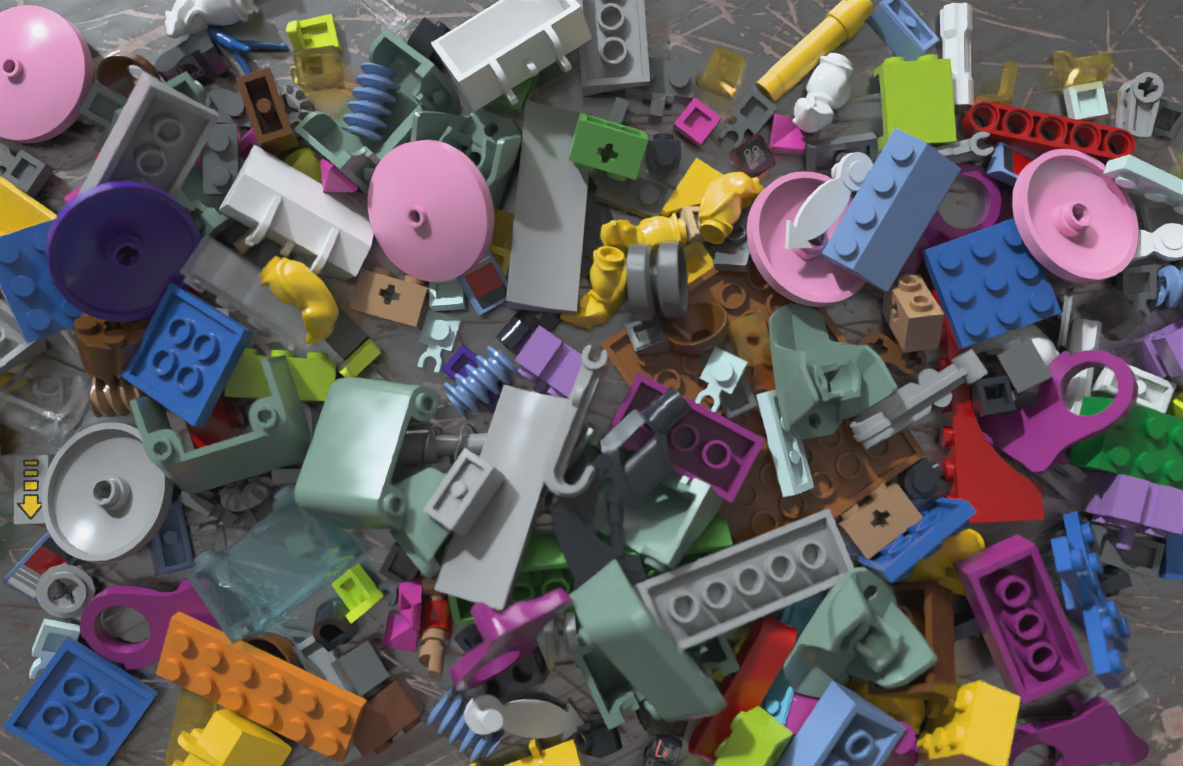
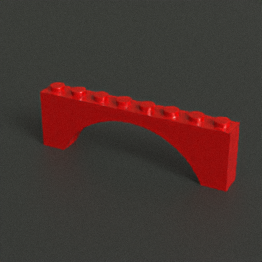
M934 287V290L931 291V294L933 295L934 299L936 300L939 307L944 313V310L942 308L939 297ZM945 313L938 347V358H936L934 365L938 373L952 365L951 360L972 348L971 345L958 349ZM964 382L951 390L952 400L950 404L945 407H937L938 411L942 413L943 426L939 429V441L945 450V461H942L941 468L945 473L943 480L947 481V495L944 498L968 501L977 512L968 519L971 523L1044 519L1042 484L1017 472L992 448L975 417L968 384Z

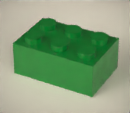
M1083 396L1079 415L1091 416L1100 413L1109 407L1115 398ZM1135 405L1130 416L1123 423L1096 437L1073 445L1069 458L1071 462L1068 464L1106 474H1123L1146 480L1150 483L1183 490V418Z

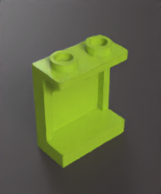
M930 54L918 57L917 61H905L904 57H891L883 60V63L873 71L874 78H880L884 135L877 139L878 152L883 150L895 128L928 143L933 148L956 142L951 58L938 59V55Z

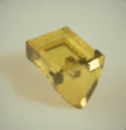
M716 44L704 74L698 77L696 84L716 96L734 99L736 94L735 85L747 57Z
M1059 50L1053 53L1054 69L1061 93L1070 86L1098 81L1104 83L1115 64L1111 53L1077 58L1076 55L1068 50Z
M1005 61L999 93L974 97V105L981 101H988L1013 107L1019 75V62Z

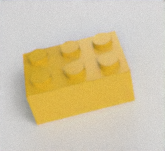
M978 680L956 687V699L928 700L925 707L927 717L925 730L921 732L917 741V750L920 751L917 762L926 766H1007L1020 697Z

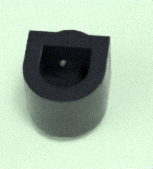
M424 17L411 34L407 45L433 64L435 62L440 64L442 61L431 43L451 30L439 20L432 23Z
M669 133L653 135V140H648L646 146V168L649 174L656 179L666 180L673 177L677 173L681 162V140H673V134Z
M921 458L898 474L897 484L908 497L928 499L946 487L941 480L945 477V473L935 460L929 462L927 458Z
M336 601L325 602L317 608L312 631L314 639L328 652L340 644L348 643L356 634L357 620L350 623L345 616L350 612L349 608Z
M601 713L590 716L588 723L577 727L576 741L584 755L601 759L623 748L618 726L608 730Z

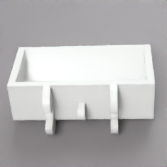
M500 0L438 38L431 45L458 89L475 112L502 94L511 106L518 103V99L511 89L529 77L537 75L539 71L555 61L563 72H568L572 67L565 55L591 40L592 35L581 6L575 0Z
M255 144L219 208V211L251 228L245 241L246 244L253 247L254 243L258 244L262 237L266 236L282 245L281 255L287 257L290 251H293L307 259L306 266L316 275L323 268L343 280L356 277L372 245L374 232L371 228L368 211L336 192H323V185Z

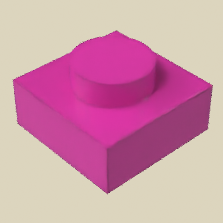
M694 97L674 123L673 128L700 148L719 124L721 117Z

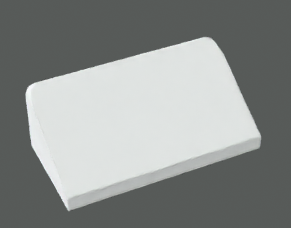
M1129 365L1139 386L1137 403L1135 405L1166 413L1177 384ZM1104 368L1093 384L1091 392L1104 398H1115L1118 389L1115 373Z

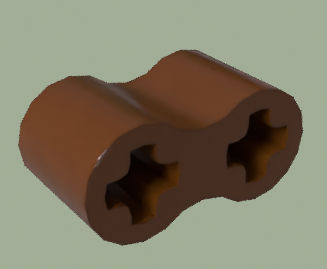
M875 333L863 337L856 344L871 345L875 343V349L880 351L879 356L886 367L898 376L919 373L927 363V356L924 350L903 352L899 344L892 342L884 334ZM907 354V358L912 360V364L906 366V361L902 360L901 356Z

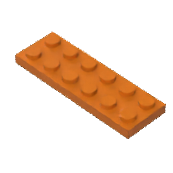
M180 611L171 617L156 675L339 763L345 760L365 708L366 699Z

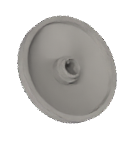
M117 422L92 425L71 437L57 452L48 468L42 489L44 522L55 543L75 558L93 562L121 560L133 555L146 546L161 528L170 508L173 481L148 458L137 427Z

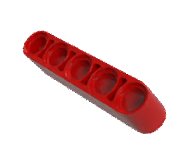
M988 101L976 103L960 117L958 122V130L966 139H970L978 132L990 133V136L982 143L996 145L997 142L1001 141L1016 150L1040 155L1056 149H1071L1088 154L1105 166L1109 160L1131 155L1135 149V139L1125 129ZM973 115H977L983 120L984 127H979L974 123ZM1007 122L1015 125L1017 134H1013L1008 130ZM1041 128L1049 133L1050 141L1042 137ZM1075 135L1082 140L1083 148L1076 144L1074 140ZM1108 142L1114 145L1116 154L1110 151Z
M768 615L756 619L735 656L740 669L724 676L717 688L727 706L716 715L700 718L689 741V754L713 764L716 763L718 758L715 756V753L722 742L731 736L733 730L730 729V725L734 718L741 711L747 713L761 704L794 646L797 636L796 627Z

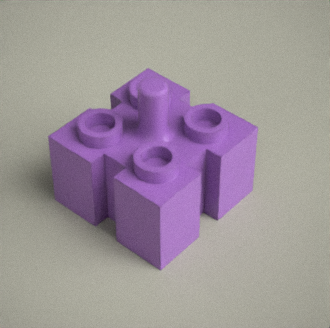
M1183 316L1167 324L1166 327L1131 343L1146 372L1160 378H1165L1168 381L1183 376Z
M540 325L515 359L521 365L518 372L536 384L531 392L544 395L548 392L554 397L569 399L583 363L579 352L573 350Z
M1090 472L1081 511L1093 514L1092 521L1120 527L1116 548L1131 551L1135 532L1165 538L1167 532L1182 535L1183 490L1150 483L1149 481L1123 474Z

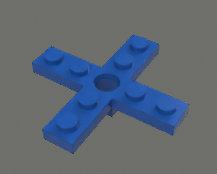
M1077 511L1064 514L1063 518L1067 536L1051 539L1057 572L1061 577L1066 610L1078 626H1086L1095 675L1106 690L1123 688L1120 673H1125V665L1121 653L1129 652L1126 639L1132 637L1129 623L1125 616L1121 617L1115 600L1109 601L1101 589L1098 574H1103V567L1098 554L1093 553L1091 544L1097 543L1092 525L1090 523L1085 524Z

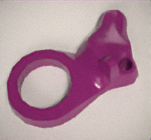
M964 162L956 164L961 168L956 179L971 182L983 194L985 209L979 223L967 229L956 228L945 222L937 210L898 277L906 274H920L925 265L921 253L924 250L994 225L1000 214L1002 199L996 181L993 177L985 174L986 170L975 164Z
M1065 350L1052 360L1047 367L1052 378L1041 382L1037 403L1005 415L986 416L979 422V427L990 444L999 447L1011 457L1022 462L1034 473L1040 475L1049 473L1057 463L1064 466L1071 462L1065 452L1066 449L1107 432L1123 423L1130 416L1137 403L1139 386L1132 369L1122 357L1118 358L1105 351L1085 350L1070 355ZM1091 367H1104L1112 370L1118 381L1117 395L1109 407L1091 416L1076 415L1068 409L1065 399L1066 389L1074 376Z
M188 576L179 585L178 589L173 592H159L134 586L108 587L96 594L82 612L80 621L81 636L86 639L91 648L108 660L124 663L125 670L144 668L160 658L171 617L179 611L239 640L241 639L229 626L222 603L212 595L209 585L198 581L197 576ZM113 606H125L136 610L148 621L151 630L150 638L143 642L132 644L116 640L103 628L100 619L101 612Z
M561 588L539 599L514 603L499 614L484 602H477L472 607L471 612L484 638V642L464 655L450 668L449 673L457 691H466L479 687L513 667L525 656L530 655L538 645V642L532 636L554 617L565 611L574 600Z
M1074 694L1065 696V702L1071 718L1030 723L1014 728L1007 766H1012L1016 758L1025 749L1040 744L1055 746L1056 755L1051 766H1087L1089 764L1123 762L1133 765L1147 757L1149 745L1141 737L1134 734L1129 725L1119 716L1116 708L1103 697H1093L1084 704Z

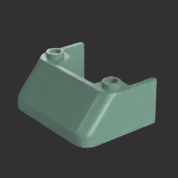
M285 355L261 360L272 395L261 398L252 405L249 412V420L253 432L187 452L182 437L171 429L164 405L151 396L129 401L148 458L182 491L189 494L200 493L304 460L312 436Z
M615 559L569 595L574 600L572 604L583 626L579 630L582 638L592 649L598 646L646 699L644 704L657 721L661 718L667 722L712 716L727 706L695 651L692 649L686 654L638 598L620 564Z

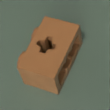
M375 266L372 267L371 272L363 269L360 270L349 309L357 313L422 330L429 305V288L424 287L425 281L405 275L404 281L392 278L393 272ZM395 290L400 295L399 300H392L390 303L389 300L385 299L386 294H393Z
M906 274L897 277L889 292H884L882 314L903 352L937 349L939 347L944 318L943 311L920 275Z
M882 483L877 489L870 492L869 498L858 505L856 503L841 513V519L836 522L837 527L858 555L865 559H870L881 548L895 540L899 533H904L908 526L914 525L923 518L898 484ZM873 511L881 513L878 516L879 524L870 523L874 520Z

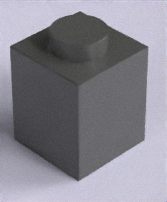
M1020 336L1001 346L1004 352L997 355L1018 393L1052 378L1031 339L1024 342Z
M368 640L358 644L330 663L345 689L358 696L363 695L365 699L382 690L381 682L390 676Z

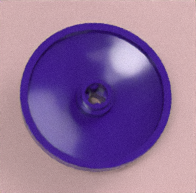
M118 181L90 188L68 202L56 216L50 227L45 254L48 270L55 286L71 305L81 312L98 319L129 322L153 316L170 283L181 286L187 291L189 290L200 268L202 242L198 227L193 218L172 195L149 184Z

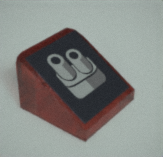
M760 132L735 148L729 156L738 170L751 178H758L777 164Z

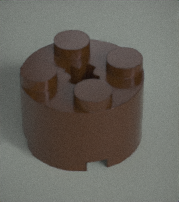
M84 313L74 322L84 370L90 375L103 380H114L113 375H123L129 361L136 353L143 339L142 336L151 321L150 317L136 321L116 322L98 319Z

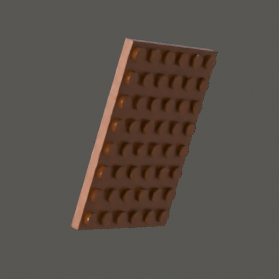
M753 259L749 272L715 270L714 267L688 284L689 304L710 301L721 305L725 309L728 316L729 330L718 347L720 348L729 343L735 356L749 362L744 375L758 403L757 394L776 390L770 346L769 318L782 306L799 303L787 299L774 290L762 277ZM807 306L824 314L828 336L831 341L848 343L824 307ZM660 307L658 318L665 331L668 319L664 316ZM623 328L600 344L601 348L607 351L610 361L629 388L639 372L667 388L672 386L679 394L695 402L699 393L705 390L709 384L700 379L703 369L698 358L703 355L680 352L674 349L670 342V352L636 354L626 329ZM702 336L695 340V342L702 341L710 336ZM706 395L701 406L711 410L715 403L713 397ZM719 407L716 414L726 418L721 407ZM759 407L729 420L760 436L765 441L735 499L730 503L722 498L723 502L716 515L717 517L726 516L730 536L736 544L828 508L833 518H835L869 495L870 492L877 489L882 483L888 482L926 454L907 427L870 449L865 450L860 442H856L853 437L854 432L850 428L851 421L858 416L856 415L844 420L833 435L802 439L814 488L796 495L783 497L777 480L773 456L768 446L764 422L760 415Z

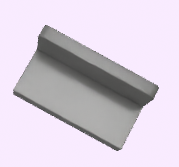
M464 448L423 511L452 531L466 537L506 476L494 466Z

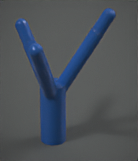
M215 26L208 30L216 43L233 53L245 75L253 72L240 51L250 53L251 48L287 50L288 48L285 43L238 40Z

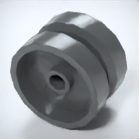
M680 240L662 242L657 251V256L653 247L648 243L630 245L627 255V286L630 307L635 321L655 320L659 314L660 307L667 319L687 317L689 305L688 273L685 252Z

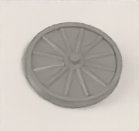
M1067 286L1063 311L1058 314V320H1061L1058 346L1062 344L1064 348L1069 321H1073L1074 315L1070 314L1074 287L1069 289Z

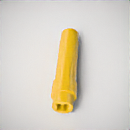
M842 0L826 15V19L756 82L757 90L772 103H775L820 63L821 56L827 57L843 41H848L864 27V21L875 12L872 2L870 0Z

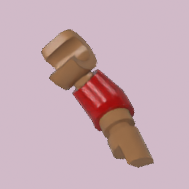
M435 575L428 581L424 576L423 594L429 595L423 597L419 630L422 646L420 647L418 661L423 666L428 667L430 678L440 682L443 676L445 647L452 635L453 616L449 598L446 596L448 594L434 590L439 577Z

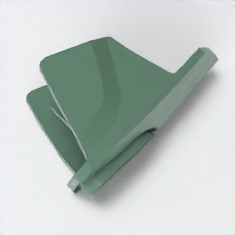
M482 109L465 116L434 111H416L412 118L410 142L420 140L439 141L451 145L465 154L479 169L486 181L492 197L495 217L511 179L520 151L522 132L516 122ZM498 127V133L492 137L493 129Z
M787 304L777 309L769 318L770 346L777 398L786 430L796 439L801 440L833 435L844 420L859 415L896 394L897 385L882 358L868 345L831 341L828 336L824 314L799 304Z
M427 468L418 474L391 484L403 492L407 505L401 528L391 529L389 532L428 581L435 575L439 577L445 560V545H450L454 531L423 511L446 474L433 468Z
M859 567L850 569L822 601L793 647L783 669L787 682L796 692L821 698L832 680L842 684L848 676L864 679L888 689L907 684L933 666L937 661V656L912 621L897 606L893 587L866 568Z

